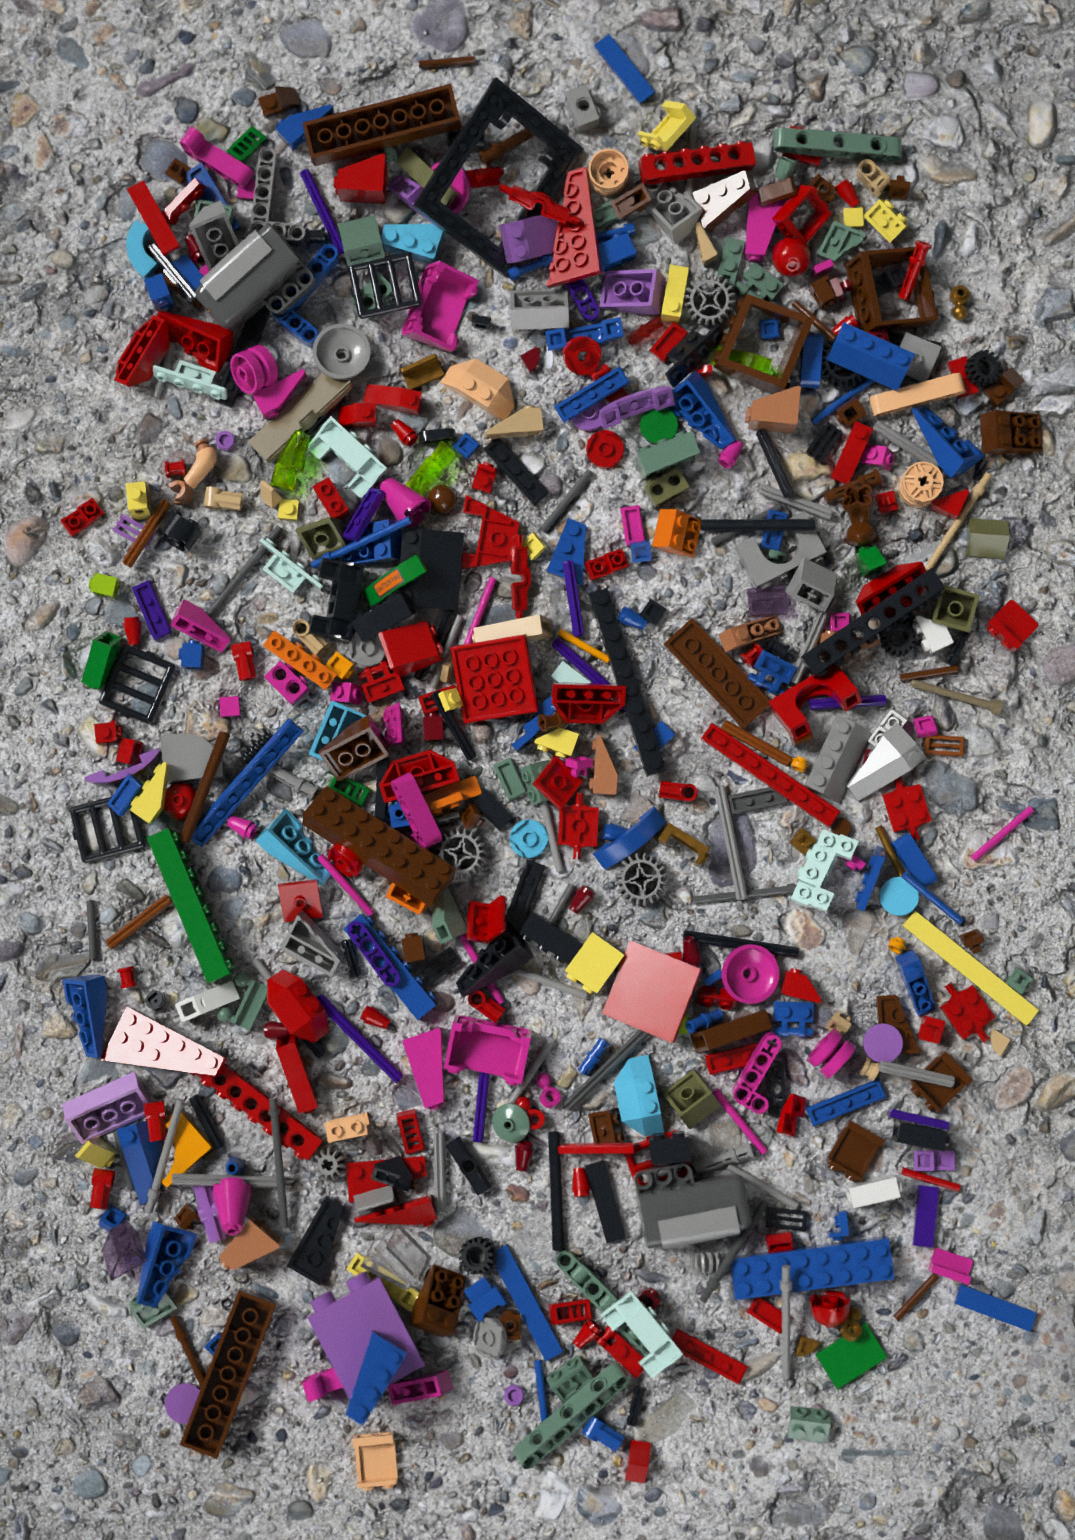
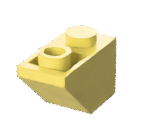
M564 728L556 729L535 739L534 745H537V749L548 753L550 750L556 752L555 755L559 758L565 759L572 757L579 734Z

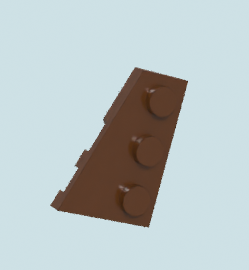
M897 995L876 996L878 1024L892 1025L899 1031L903 1041L900 1054L921 1053Z

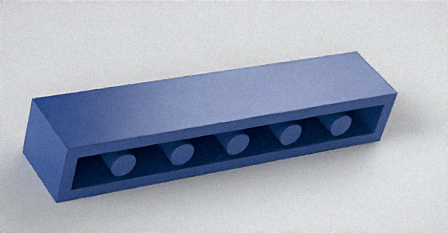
M360 914L353 921L362 922L400 974V982L396 986L391 987L414 1017L420 1020L437 1006L435 1003L436 997L431 991L426 992L422 986L425 985L418 975L414 977L410 973L412 970L410 965L405 960L401 962L397 957L400 953L393 945L388 946L385 942L387 937L381 930L377 932L374 929L373 925L375 923L369 915L364 916ZM348 924L346 927L343 928L344 931H345L347 934H348L347 928H348L349 924ZM352 926L354 929L352 934L357 933L360 937L357 939L358 943L363 938L368 937L367 933L364 936L361 934V926ZM366 940L363 943V949L367 952L372 951L374 948L371 940ZM382 956L376 957L374 960L375 966L378 968L385 965V958ZM388 965L380 973L383 975L385 972L388 975L387 982L392 981L395 983L396 974H391L388 969H391V966Z

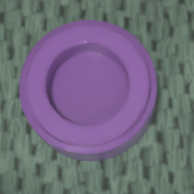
M221 431L217 434L216 444L219 449L229 451L235 446L236 440L231 432Z
M509 1385L505 1389L504 1399L509 1405L517 1406L524 1399V1391L519 1385Z

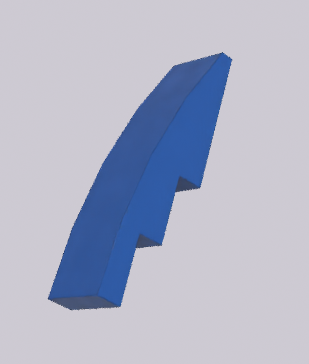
M552 696L538 705L539 711L535 712L537 716L523 726L526 734L512 743V747L516 752L541 731L538 726V716L541 714L551 715L557 711L552 705Z

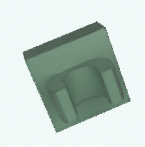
M1016 967L1005 983L1022 995L1033 979Z

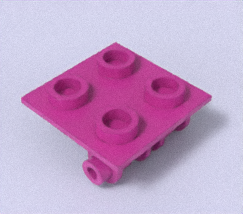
M400 702L386 707L383 713V719L386 722L384 737L388 742V746L394 744L397 746L404 745L405 731L402 730L405 727H401V724H404V721H401L404 720V711L401 710Z

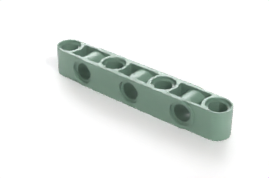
M777 128L774 130L773 150L800 155L894 162L902 158V139L870 134ZM797 139H801L804 144H800ZM835 142H838L841 147H837ZM872 145L876 146L878 151L874 150Z
M566 1249L558 1252L556 1256L558 1267L601 1312L619 1300L572 1252ZM564 1254L571 1258V1261L566 1265L559 1261V1258ZM591 1283L599 1286V1290L596 1293L588 1291V1286ZM626 1322L618 1327L645 1355L649 1353Z
M619 1363L610 1364L515 1446L513 1453L523 1469H531L629 1384L630 1378Z

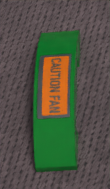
M416 554L378 578L362 593L370 607L379 601L383 603L389 595L407 583L416 580L428 570L419 554Z

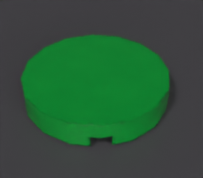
M654 408L645 411L641 417L640 432L643 438L650 444L656 445L658 441L664 438L671 440L677 433V418L668 408L658 411Z

